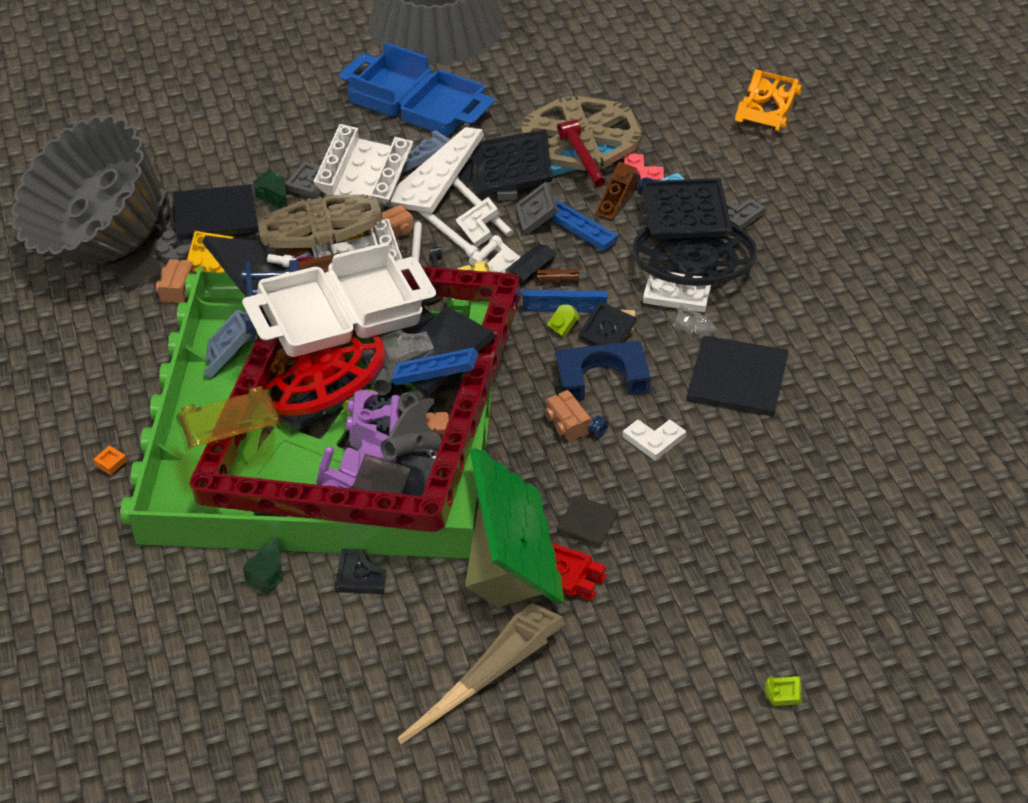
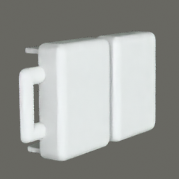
M383 243L334 255L326 273L319 267H312L262 279L258 284L257 295L244 298L242 303L259 337L265 341L279 338L287 355L296 357L348 343L352 338L353 328L360 338H368L417 325L422 314V300L433 298L436 295V291L416 258L409 257L395 261L389 252V243ZM409 269L420 289L412 291L401 271ZM259 306L263 307L272 327L268 326Z

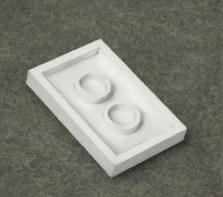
M673 273L679 276H685V274ZM649 274L643 303L705 312L711 285H681L658 279Z

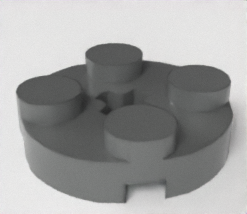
M165 231L162 234L163 237L156 243L158 257H161L164 263H168L169 259L179 261L187 259L193 239L178 240L177 232Z

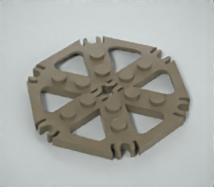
M571 96L570 101H566L563 97L561 99L562 102L558 98L526 115L524 118L525 122L521 123V133L547 129L548 136H552V138H549L551 165L584 171L585 168L579 157L572 158L559 155L564 150L572 148V145L568 139L561 140L557 131L558 123L575 119L579 121L581 126L580 138L599 169H601V164L606 167L638 148V142H641L642 139L640 128L629 107L622 109V104L616 101L577 96V100L574 96ZM590 105L592 107L606 108L586 119L581 106ZM553 109H558L562 111L565 120L549 119L542 116ZM622 120H627L630 126L629 130L609 128ZM597 144L618 146V148L609 153H601Z
M365 194L323 195L324 198H321V196L312 200L308 198L307 202L301 200L269 213L267 216H264V220H259L258 226L261 242L264 246L269 244L270 248L316 247V244L319 247L323 243H330L331 245L334 243V240L338 243L378 225L377 222H381L383 219L382 212L374 196L369 198ZM338 203V204H334V205L329 206V209H327V206H328L329 204ZM366 209H371L370 211H367V212H361V211H364V210H366ZM312 232L310 236L301 237Z

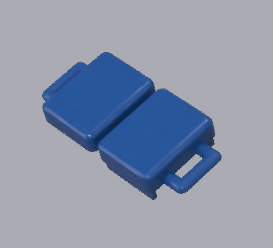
M390 43L383 45L384 53L378 58L368 54H360L339 74L340 79L349 82L347 90L348 99L351 103L390 117H395L401 112V118L404 122L432 132L436 130L444 136L451 135L463 122L474 124L494 103L493 97L485 95V86L483 84L443 70L431 73L427 56ZM364 63L370 64L359 76L354 74Z

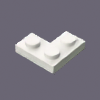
M488 197L457 218L456 222L472 243L478 247L493 237L485 223L499 215L500 212Z
M637 420L623 430L622 437L656 461L686 438V431L671 420H668L655 431Z

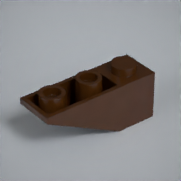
M618 162L595 215L612 221L615 219L633 195L641 178L637 167Z

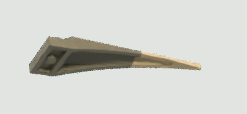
M534 603L516 614L464 677L436 705L398 737L400 745L548 643L547 637L555 634L558 629L565 625L563 617Z

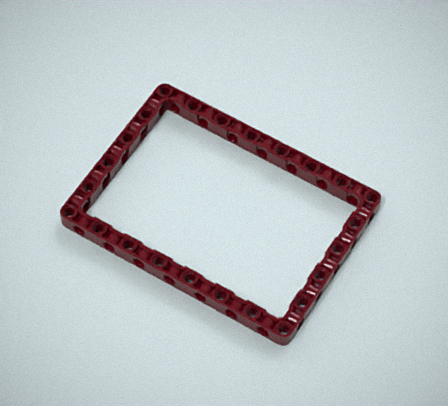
M301 257V258H298V259H296V260H298V263H299V262H303V261H307V260H311V259H315V258H314V257ZM421 266L436 291V295L433 298L438 296L450 297L456 300L490 301L482 326L492 330L496 336L478 352L473 370L464 374L422 496L226 475L229 473L237 456L238 446L241 440H244L252 423L254 411L259 407L267 390L266 385L269 378L274 375L271 365L276 359V353L283 347L279 338L265 341L258 335L190 478L189 484L195 502L198 505L425 532L440 531L446 524L520 301L519 278L511 273ZM409 269L401 271L412 291L420 289Z

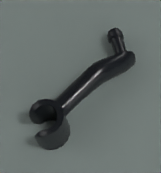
M439 246L430 249V259H432L433 267L438 268L440 266L437 258H442Z

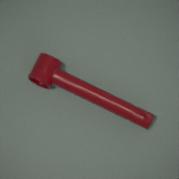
M575 119L558 123L557 131L561 140H569L596 187L603 186L606 180L580 138L581 126L579 121Z

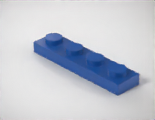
M559 200L556 201L559 212L550 218L554 222L603 251L618 241V235Z
M523 290V311H556L560 305H571L577 312H593L599 301L607 304V291Z
M469 348L397 363L391 380L395 385L468 372L473 370L478 353L475 348Z

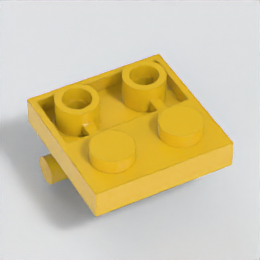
M195 231L187 259L193 262L194 272H197L199 266H205L207 272L226 273L204 246L202 240L205 236L234 237Z

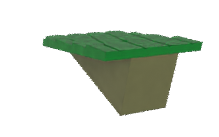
M477 448L469 450L479 503L465 587L496 607H502L541 594L558 605L565 603L561 573L557 571L555 551L550 542L548 520L544 516L541 493L532 484L525 483L518 474L509 472L502 463L495 462L485 451L478 450Z

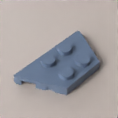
M236 310L208 340V351L205 361L209 363V367L204 370V374L210 379L228 360L235 356L237 350L243 344L250 340V334H246L245 321H249L247 311Z

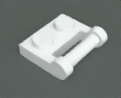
M494 235L489 240L488 245L477 255L475 254L469 259V263L473 267L474 263L481 262L495 249L499 253L488 262L491 272L506 273L505 269L518 260L520 256L507 247L499 236Z

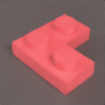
M628 154L624 156L625 164L637 167L641 176L640 179L649 177L659 181L664 178L663 167H644V154Z

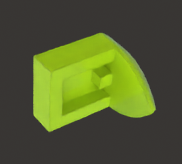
M560 305L547 325L561 336L566 337L577 320L580 321V316L571 305Z
M800 676L768 677L764 684V692L773 706L802 704V680Z

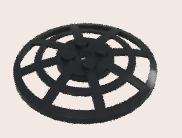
M731 224L732 236L734 238L727 243L712 237L665 239L651 250L642 246L650 238L649 228L646 227L634 240L633 257L645 272L658 279L681 285L704 286L732 281L747 273L756 261L757 247L749 234ZM695 241V242H686V243L678 244V242ZM704 242L716 245L719 248L715 249L714 247L705 244ZM742 242L748 249L750 257L737 260V254L732 247ZM669 245L672 247L670 255L660 252ZM639 251L651 256L654 267L648 266L641 260ZM727 252L731 260H719V255ZM657 258L669 261L670 265L662 267ZM746 264L741 269L729 274L736 265ZM717 266H729L721 273L714 271ZM676 270L678 272L685 273V276H679L671 273L670 271ZM699 274L709 275V277L693 278L694 275Z

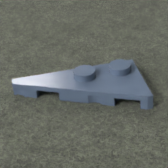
M436 130L433 131L431 139H424L420 145L416 146L409 153V159L406 161L401 173L423 164L448 143L450 139Z

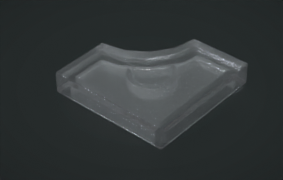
M399 329L381 337L392 365L434 349L427 332L407 334Z

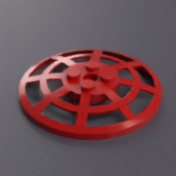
M353 329L350 340L354 344L353 346L341 348L338 345L294 357L292 361L295 362L293 367L280 375L277 374L278 368L273 377L270 376L266 385V392L275 384L280 390L285 392L280 402H274L265 392L262 399L263 404L272 413L284 416H297L314 413L340 403L362 389L379 372L386 357V349L382 339L376 335L368 337L375 340V343L361 344L354 337L358 335ZM376 349L372 361L365 370L355 366L360 360L363 350ZM354 352L351 360L348 363L345 362L344 354ZM348 372L357 376L344 387L327 395L325 386L339 380ZM294 373L296 378L290 385L282 381ZM300 383H314L306 386H298ZM317 391L318 399L304 403L287 404L292 394Z

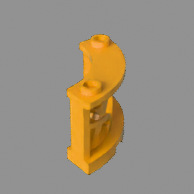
M755 69L748 89L750 96L749 98L745 97L742 102H739L735 121L745 122L750 120L776 127L775 131L785 129L795 98L800 96L802 90L800 81ZM764 77L770 78V79H775L774 84H771V83H770L767 79H765ZM781 81L792 84L789 92H784L786 84L777 90ZM772 97L779 109L763 112V108L758 104L765 103Z

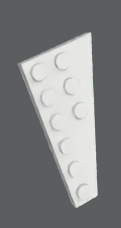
M465 127L394 188L389 202L382 206L394 208L402 205L406 210L433 213L484 136L482 129Z

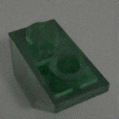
M267 170L253 182L257 198L280 209L287 207L284 176Z
M277 537L264 544L261 550L253 558L249 559L243 567L246 583L267 596L283 581L282 557Z

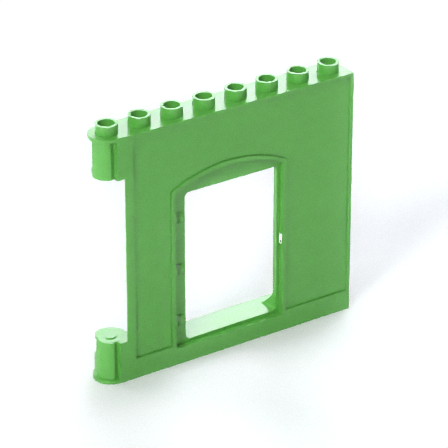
M199 266L196 274H187L185 291L186 297L189 300L188 302H180L177 309V323L180 332H171L169 336L168 350L172 360L171 363H162L160 367L159 380L163 392L162 395L154 394L151 398L150 415L154 424L153 427H144L141 433L142 454H145L143 462L134 461L131 468V486L135 491L133 497H124L121 503V523L123 525H131L136 545L341 553V549L365 550V554L469 559L479 503L470 452L444 528L437 532L316 518L255 516L252 511L201 506L195 502L189 484L190 478L254 343H251V340L243 344L237 350L235 356L228 360L211 379L204 374V370L209 367V363L205 361L208 351V340L236 310L246 311L242 301L247 295L240 291L227 273L207 272L205 266ZM447 297V306L482 325L490 301L456 300ZM430 311V312H431L434 316H436V315L439 314L441 311ZM493 382L471 449L477 448L486 452ZM273 387L266 392L269 398H271ZM262 401L254 411L252 423L244 440H241L237 449V456L229 473L226 475L239 476L260 448L268 412Z

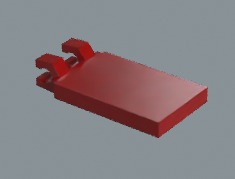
M551 543L555 551L557 571L561 573L563 594L570 597L578 594L582 599L593 601L597 593L594 591L596 583L591 581L603 584L607 578V574L604 573L606 566L592 561V556Z

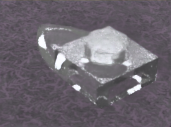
M682 305L678 307L673 326L689 333H693L694 330L700 332H713L717 330L714 324L702 314Z

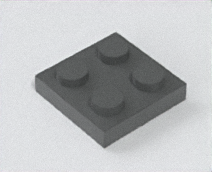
M547 182L516 204L522 229L527 234L537 229L541 224L559 212L551 185Z

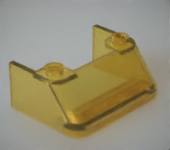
M262 386L249 389V394L195 408V405L192 404L182 407V412L176 415L186 452L190 451L193 447L270 427V429L275 428L280 424L279 416L268 389L263 390Z

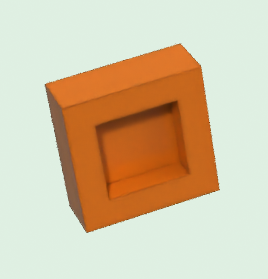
M108 446L93 461L96 467L112 475L127 462L126 455Z

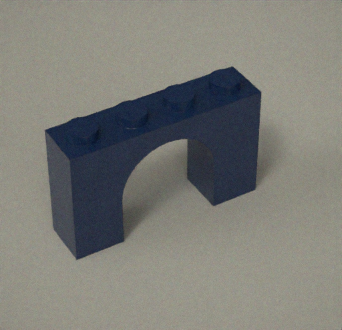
M641 341L555 350V368L560 391L562 393L568 390L577 401L585 400L583 374L595 367H610L620 372L624 378L628 395L650 393L651 377Z

